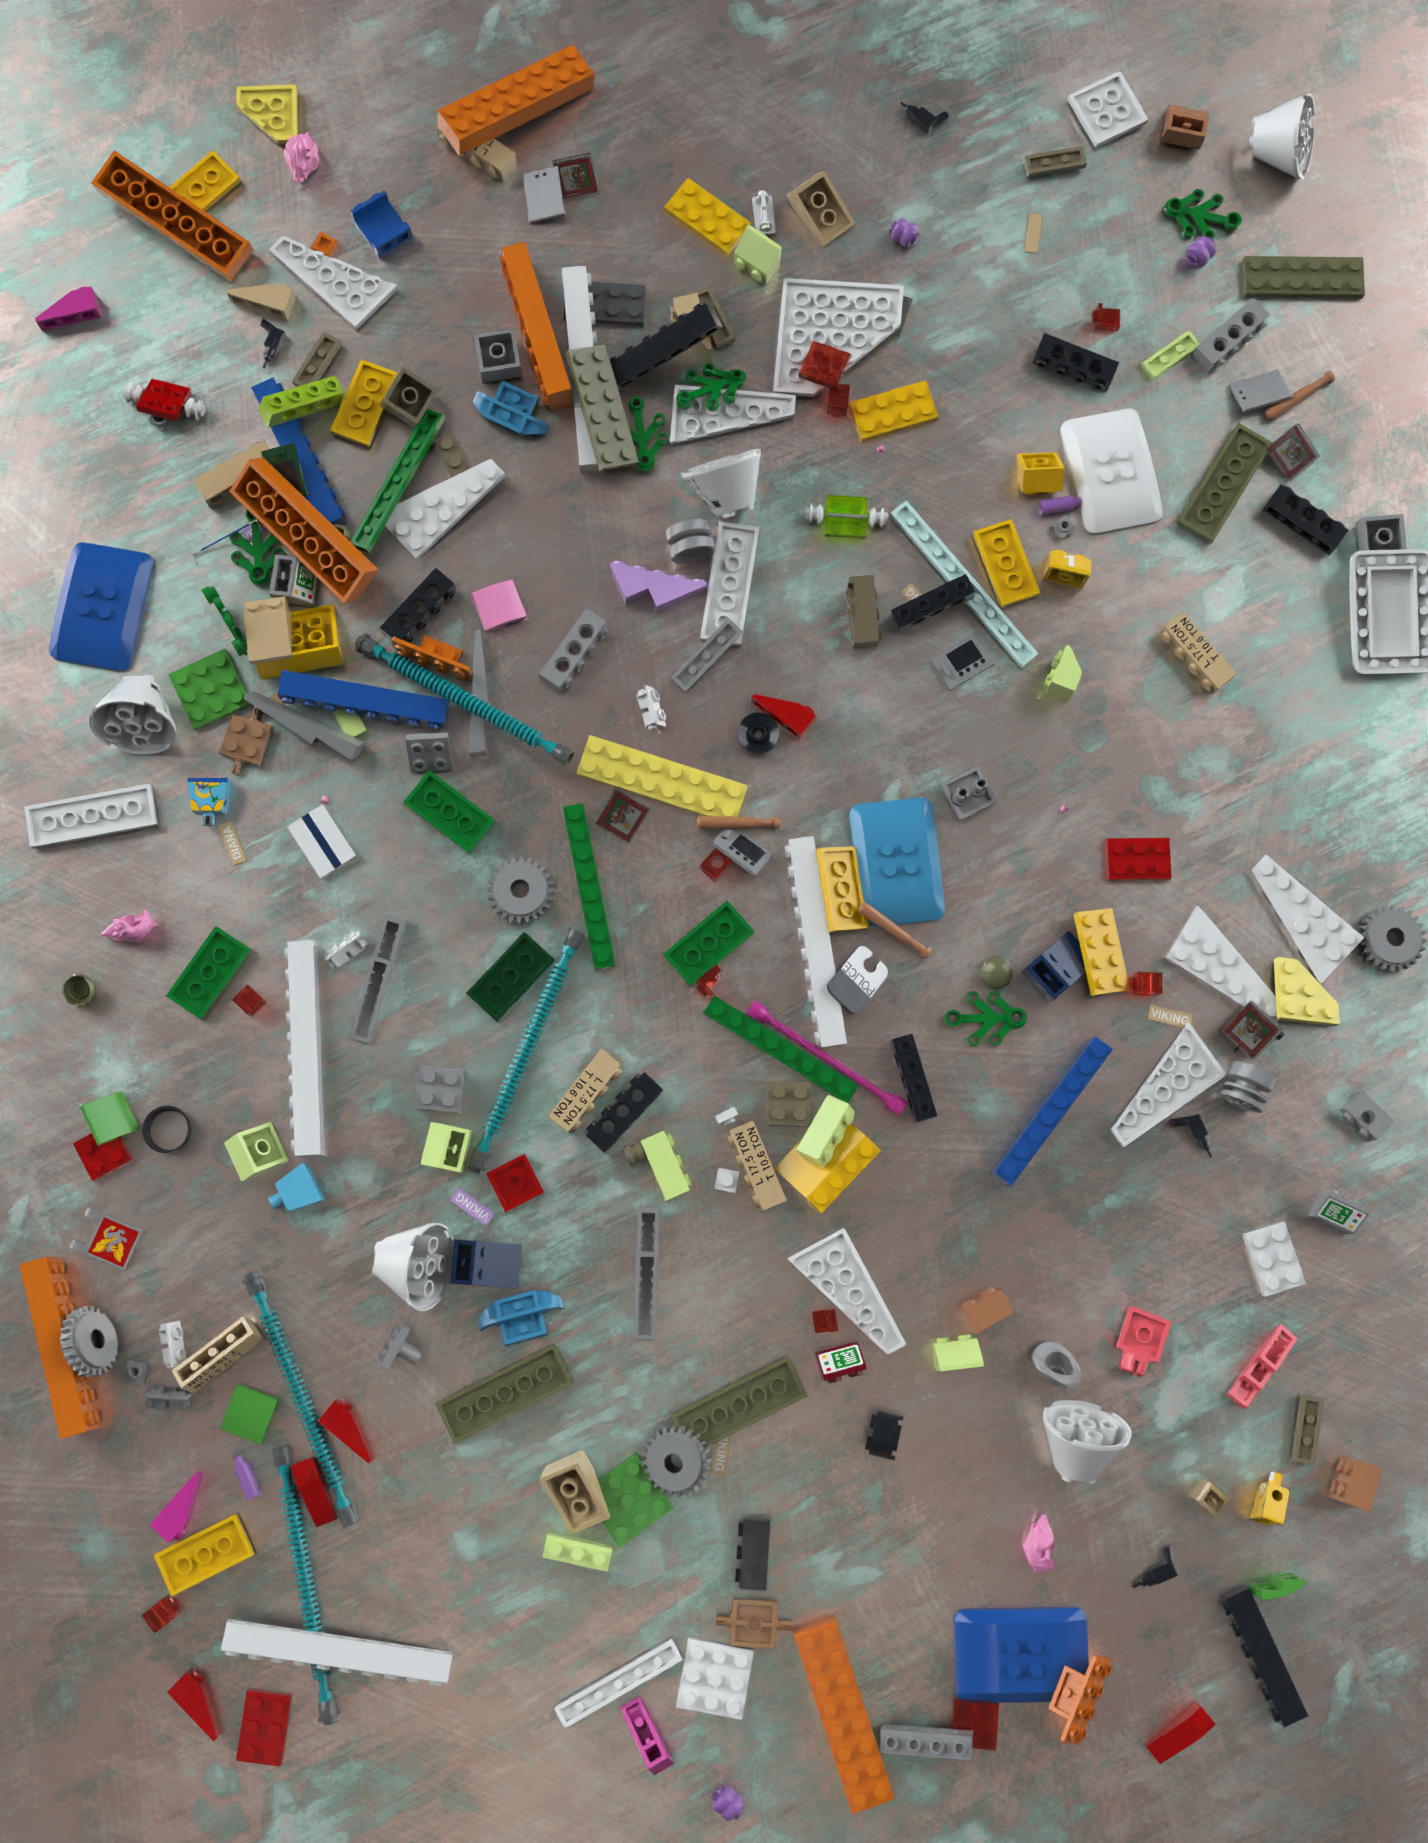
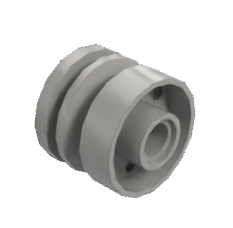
M1234 1061L1228 1076L1236 1082H1225L1224 1087L1227 1090H1221L1220 1097L1242 1110L1263 1113L1265 1107L1261 1103H1267L1268 1099L1260 1092H1271L1276 1077L1256 1065Z

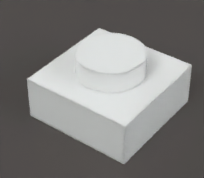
M735 1107L716 1115L715 1119L718 1125L723 1123L724 1126H727L736 1121L734 1117L738 1116Z
M718 1168L714 1189L736 1193L740 1172Z

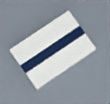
M323 804L287 826L321 880L357 857Z

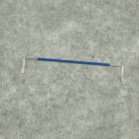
M256 519L255 521H253V522H251V523H249V524H247V525H245V526H243V527H241V528H239V529L233 531L232 533H230V534H228V535H226V536L220 538L219 540H217V541H215V542L209 544L208 546L202 548L201 550L197 551L196 553L205 550L206 548H208V547H210V546H212V545L218 543L219 541H221V540H223V539H225V538L231 536L232 534H234V533H236V532H238V531L244 529L245 527L249 526L250 524H252V523H254V522H256V521H257V523H258V525H259V527H260V530L263 531V529L261 528V526H260L258 520ZM196 553L192 554V556L195 560V564L198 566V563L194 557Z

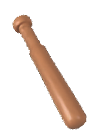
M1331 371L1325 372L1321 379L1293 393L1292 399L1278 402L1265 411L1266 418L1272 421L1314 394L1320 387L1334 382L1335 375Z
M699 816L697 818V827L699 829L754 828L761 826L774 827V829L780 828V817L775 816L773 819Z
M863 902L859 906L858 912L901 942L909 944V946L921 953L922 958L928 957L932 950L929 946L925 947L914 940L909 933L868 903Z

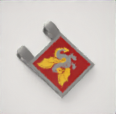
M88 1208L85 1216L99 1221L88 1245L75 1240L72 1241L70 1249L125 1271L144 1230L93 1208Z

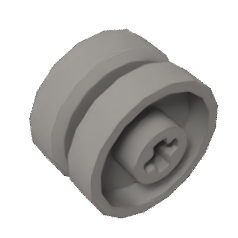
M685 520L670 526L666 530L667 541L671 545L670 554L673 562L680 564L697 562L715 553L714 540L709 537L712 531L708 520Z

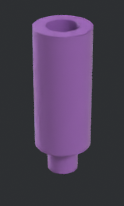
M1073 496L1039 501L1041 515L1073 511L1075 507L1081 506V499H1074Z
M242 1455L233 1458L236 1467L233 1469L247 1501L262 1494L249 1461L245 1462Z

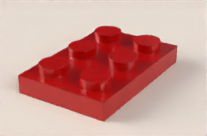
M1170 838L1106 839L1107 881L1172 879Z
M248 1689L246 1691L236 1761L281 1767L293 1694Z

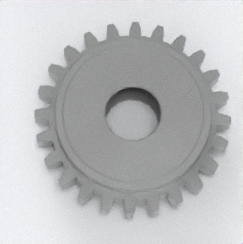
M513 857L511 859L512 863L508 864L505 860L503 868L499 865L497 866L498 873H491L494 880L488 879V883L492 887H488L487 892L492 894L487 897L488 900H494L490 905L492 908L497 907L495 911L497 915L501 912L503 913V920L509 917L510 923L517 919L518 924H521L522 919H525L528 924L531 917L534 920H538V913L542 916L544 915L543 908H550L547 901L553 902V898L549 894H553L554 889L549 887L554 884L553 881H547L551 875L550 873L544 874L546 871L544 866L540 869L538 868V861L533 865L531 858L524 862L523 857H520L519 862H516ZM519 883L529 886L528 894L522 898L512 895L513 887Z
M1386 905L1382 907V910L1380 908L1375 909L1374 913L1367 914L1368 918L1362 920L1365 926H1360L1359 930L1363 932L1361 935L1364 938L1358 946H1364L1361 954L1367 953L1366 961L1372 959L1373 967L1379 964L1380 970H1384L1387 967L1388 972H1392L1394 969L1399 972L1403 968H1410V964L1414 965L1417 963L1416 959L1422 958L1419 952L1426 950L1422 946L1423 943L1427 942V939L1422 938L1426 931L1420 930L1423 923L1417 924L1416 921L1419 917L1412 918L1411 910L1405 913L1404 907L1397 910L1396 905L1391 906L1390 909ZM1388 931L1395 933L1398 943L1396 946L1389 944L1387 941Z
M84 1306L72 1310L71 1314L66 1316L68 1320L62 1322L64 1327L60 1329L62 1332L60 1337L61 1349L64 1358L67 1360L68 1365L73 1367L74 1372L79 1371L80 1376L85 1375L86 1378H93L107 1373V1370L112 1368L111 1363L116 1362L114 1357L118 1354L117 1335L114 1326L110 1322L111 1320L105 1316V1313H100L99 1308L94 1309L93 1306Z
M673 1425L671 1428L665 1426L662 1430L659 1429L655 1432V1435L649 1438L650 1442L645 1444L648 1450L642 1453L643 1456L647 1457V1459L642 1461V1464L648 1467L644 1470V1473L650 1474L648 1481L654 1480L655 1484L653 1487L660 1486V1493L668 1490V1496L670 1497L675 1492L677 1497L682 1496L683 1493L685 1496H688L691 1491L693 1493L696 1492L698 1487L704 1485L703 1480L709 1477L706 1472L711 1470V1466L707 1465V1463L712 1459L711 1457H706L710 1450L703 1448L706 1442L698 1440L700 1434L693 1436V1429L686 1432L684 1425L677 1429V1425ZM671 1454H676L681 1458L682 1468L676 1467L672 1463Z

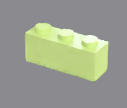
M827 1095L796 1149L802 1158L822 1167L831 1160L836 1145L842 1141L844 1131L854 1119L855 1112L850 1104Z
M665 1131L641 1140L640 1142L665 1200L668 1201L689 1192V1186L692 1183L688 1174L683 1175L680 1166L683 1165L679 1153L674 1154L671 1148L675 1144L670 1133L666 1135Z
M548 1532L542 1558L608 1572L613 1545Z

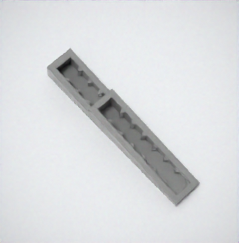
M475 630L472 695L490 704L482 634L480 630ZM471 713L469 755L471 758L487 756L484 721L482 718Z
M257 692L246 694L244 700L311 744L322 741L350 760L359 757L366 742Z
M384 915L374 955L371 956L349 1036L351 1039L371 1043L408 920Z
M638 1205L634 1339L655 1340L660 1206Z

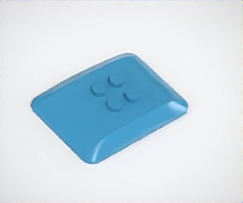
M912 798L854 805L850 810L849 818L853 846H856L864 902L874 907L896 925L941 919L945 913V903L931 802L926 798ZM868 919L869 927H879Z

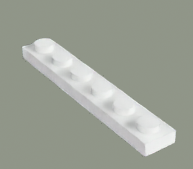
M671 1638L555 1705L554 1710L565 1729L682 1661L683 1657Z

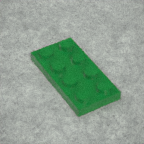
M430 770L403 802L409 809L469 854L496 822Z
M726 900L667 950L663 956L691 987L753 935L755 931L729 901Z
M215 926L169 990L166 997L200 1020H203L252 950Z

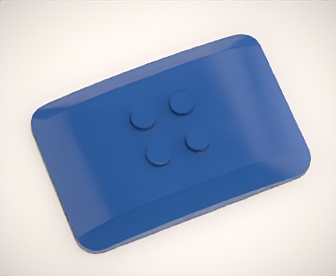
M86 542L77 543L72 549L63 580L50 638L49 654L58 661L115 671L127 670L131 665L154 567L153 558L143 552Z
M1080 1608L962 1609L954 1616L956 1693L963 1702H1051L1065 1666H1069L1084 1675L1086 1674L1089 1666L1087 1617Z

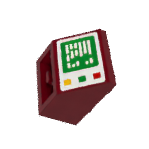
M857 1341L815 1352L821 1379L827 1380L829 1384L841 1381V1376L848 1375L850 1378L863 1375L862 1370L867 1369Z

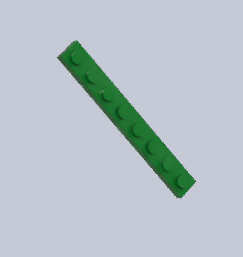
M426 409L350 541L358 550L370 553L442 426L445 420L443 414Z
M580 803L564 806L563 812L595 970L615 967L584 805Z
M715 995L703 1012L705 1016L841 1101L849 1103L859 1086Z

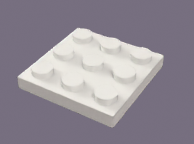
M1120 71L1068 95L1067 98L1095 148L1146 125L1149 120Z
M688 1637L676 1708L742 1720L754 1649Z

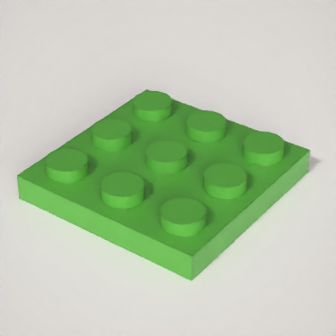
M226 648L168 674L195 731L252 705L244 700L247 692Z
M634 1453L598 1479L610 1514V1518L602 1521V1524L619 1548L674 1509L665 1494L660 1493L661 1488L659 1486L653 1487L655 1484L654 1480L648 1481L650 1474L644 1473L647 1467L642 1464V1460L637 1453Z

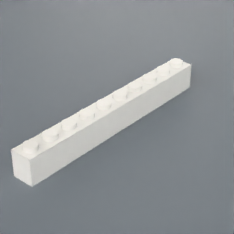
M586 266L562 267L569 350L592 347L593 344H597L596 332H592L591 326L595 325V314L590 312V305H594L593 292L588 293V286L592 285L591 273H587ZM572 378L580 471L599 470Z
M814 836L789 839L788 846H785L786 859L790 858L791 866H788L789 879L794 881L791 893L792 898L797 900V907H794L796 920L800 919L801 928H798L799 941L803 940L804 948L801 949L802 961L807 963L804 975L805 981L810 982L811 990H807L809 1003L813 1002L814 1011H811L812 1024L816 1023L817 1032H814L816 1045L819 1044L821 1049L845 1046L847 1040L841 1004L827 989L829 981L836 972Z
M313 940L287 942L288 948L284 949L285 960H288V969H285L286 982L289 981V990H286V1002L290 1005V1011H287L286 1019L287 1023L290 1024V1032L287 1033L288 1045H291V1053L288 1054V1065L292 1066V1075H289V1087L292 1088L293 1096L289 1098L290 1109H293V1118H290V1129L294 1131V1139L291 1140V1151L295 1152L297 1157L324 1155L317 943Z
M228 1619L226 1622L221 1650L226 1651L225 1655L237 1657L239 1653L249 1654L248 1658L262 1660L263 1656L270 1657L271 1661L276 1663H284L285 1660H291L297 1666H307V1663L317 1664L316 1668L329 1670L330 1666L339 1667V1671L345 1673L360 1670L362 1671L361 1674L366 1676H375V1673L384 1674V1678L395 1680L398 1676L407 1677L406 1681L419 1683L420 1679L429 1680L428 1684L434 1686H442V1683H448L452 1661V1652L232 1619Z

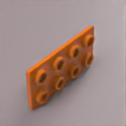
M426 635L420 647L396 637L392 638L391 641L400 655L408 659L413 658L422 666H433L442 674H453L456 679L462 682H467V680L472 682L473 673L471 668L459 663L464 653L463 650Z
M1093 1654L1085 1675L1069 1666L1064 1667L1048 1708L1068 1719L1060 1738L1062 1743L1079 1745L1085 1739L1087 1734L1086 1726L1095 1714L1094 1706L1096 1700L1103 1693L1104 1688L1102 1685L1105 1677L1107 1678L1111 1672L1112 1665L1110 1664L1112 1659Z

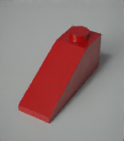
M754 694L751 698L753 705L772 717L779 725L799 740L815 722V712L807 705L803 706L800 703Z
M345 1399L334 1400L318 1422L369 1464L373 1461L374 1456L358 1418L352 1410L353 1406Z
M313 1456L290 1467L299 1492L317 1528L337 1520L338 1517L323 1474L319 1468V1463L316 1461L317 1457Z
M190 1668L167 1693L214 1742L222 1734L208 1684L204 1681L205 1677L199 1670Z
M1193 1701L1146 1743L1145 1746L1159 1764H1162L1201 1739L1216 1724L1196 1701Z

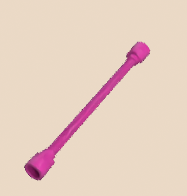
M755 1000L746 1013L748 1016L759 1023L761 1021L770 1023L772 1027L774 1026L777 1030L779 1029L781 1033L783 1032L786 1036L788 1035L790 1039L795 1042L797 1041L799 1045L804 1046V1048L806 1047L808 1051L813 1052V1054L815 1053L817 1057L822 1058L826 1063L831 1064V1066L838 1069V1071L840 1070V1072L847 1075V1077L849 1076L852 1080L854 1079L856 1083L861 1086L863 1085L865 1089L870 1090V1092L872 1091L877 1097L879 1096L886 1103L885 1107L898 1116L902 1113L908 1101L896 1093L892 1095L888 1092L884 1093L875 1084L873 1085L870 1081L868 1082L866 1078L861 1075L859 1076L857 1072L852 1071V1069L850 1070L848 1066L843 1065L839 1060L834 1059V1057L827 1054V1052L825 1053V1051L818 1048V1046L816 1047L813 1043L811 1044L809 1040L807 1041L804 1037L802 1038L800 1034L795 1031L793 1032L791 1028L786 1027V1025L784 1026L782 1022L777 1021V1019L775 1020L772 1014L768 1012L769 1009Z

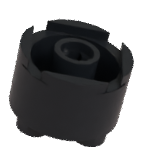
M879 1410L877 1415L872 1414L870 1427L874 1428L873 1434L867 1437L865 1449L869 1450V1455L895 1461L896 1456L892 1455V1451H897L902 1428L901 1425H898V1420L903 1421L904 1416Z

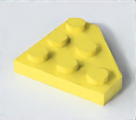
M296 85L236 87V105L238 110L277 144H287L290 137L298 135V96Z
M1275 958L1277 1020L1328 1026L1339 1025L1338 1003L1297 959Z

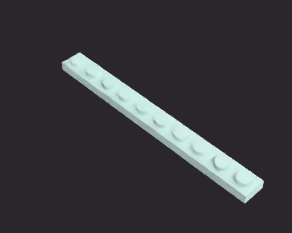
M907 500L890 513L893 520L947 582L967 574L975 590V597L966 601V605L1021 669L1038 656L1037 651Z

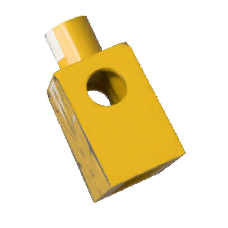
M1270 1472L1268 1483L1258 1485L1248 1519L1267 1526L1284 1524L1289 1490L1281 1487L1283 1475Z

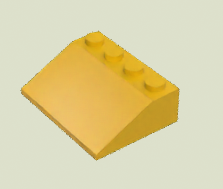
M334 604L292 611V658L255 663L261 680L281 676L282 670L299 673L342 665V647Z
M851 1123L844 1131L842 1141L836 1145L831 1160L824 1167L802 1158L796 1150L801 1142L800 1140L777 1164L774 1170L821 1214L881 1150Z

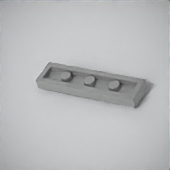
M727 618L673 674L671 679L686 692L735 642L743 631L731 619Z

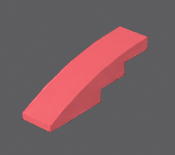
M1278 1325L1249 1361L1226 1395L1242 1409L1247 1408L1256 1393L1262 1390L1271 1374L1278 1370L1298 1338L1283 1325Z

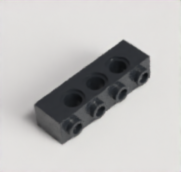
M1044 333L1032 362L1040 368H1048L1060 376L1071 377L1078 383H1086L1093 386L1096 390H1104L1106 392L1119 365L1118 361ZM1052 355H1058L1060 359H1056ZM1071 362H1076L1079 366H1074ZM1090 369L1096 370L1097 374L1092 373Z
M1282 484L1262 509L1329 556L1349 531L1345 528L1344 524L1333 520L1325 511L1317 509L1311 505L1309 500L1301 498L1290 487L1283 486ZM1286 504L1291 505L1293 510L1288 509ZM1303 516H1307L1310 521H1306ZM1320 527H1323L1327 533L1322 532Z
M435 568L380 626L382 633L390 640L396 637L411 643L418 630L422 631L427 626L431 616H436L440 612L441 606L445 601H450L456 593L454 582ZM435 591L439 593L438 596L435 598L429 597V594L431 592ZM417 607H425V610L423 612H415V609ZM403 622H411V625L409 627H401Z
M964 574L892 609L891 614L901 633L974 598L975 590L967 574Z
M913 1033L892 1039L890 1046L913 1122L918 1123L937 1117Z
M645 1072L642 1075L638 1073L630 1081L632 1086L627 1091L623 1089L615 1097L618 1101L612 1107L608 1105L600 1113L603 1117L598 1122L594 1120L586 1128L588 1132L586 1137L604 1154L663 1092V1089ZM635 1090H640L644 1093L641 1101L637 1102L632 1099L631 1096ZM620 1106L629 1108V1114L626 1117L617 1115V1109ZM607 1121L614 1124V1130L611 1133H605L602 1130L603 1124Z

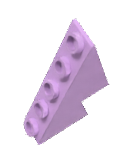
M620 561L610 563V571L626 604L649 595L658 613L707 592L706 581L701 579L689 580L683 575L676 574L671 576L661 570H654L653 572L646 570L642 566L630 567Z

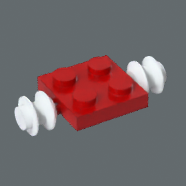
M151 378L145 391L141 384L134 387L133 382H129L123 389V397H125L126 402L129 403L133 399L138 412L173 421L178 420L182 410L185 411L187 418L195 415L196 420H199L205 414L206 407L203 405V401L199 400L195 403L194 398H190L191 388Z

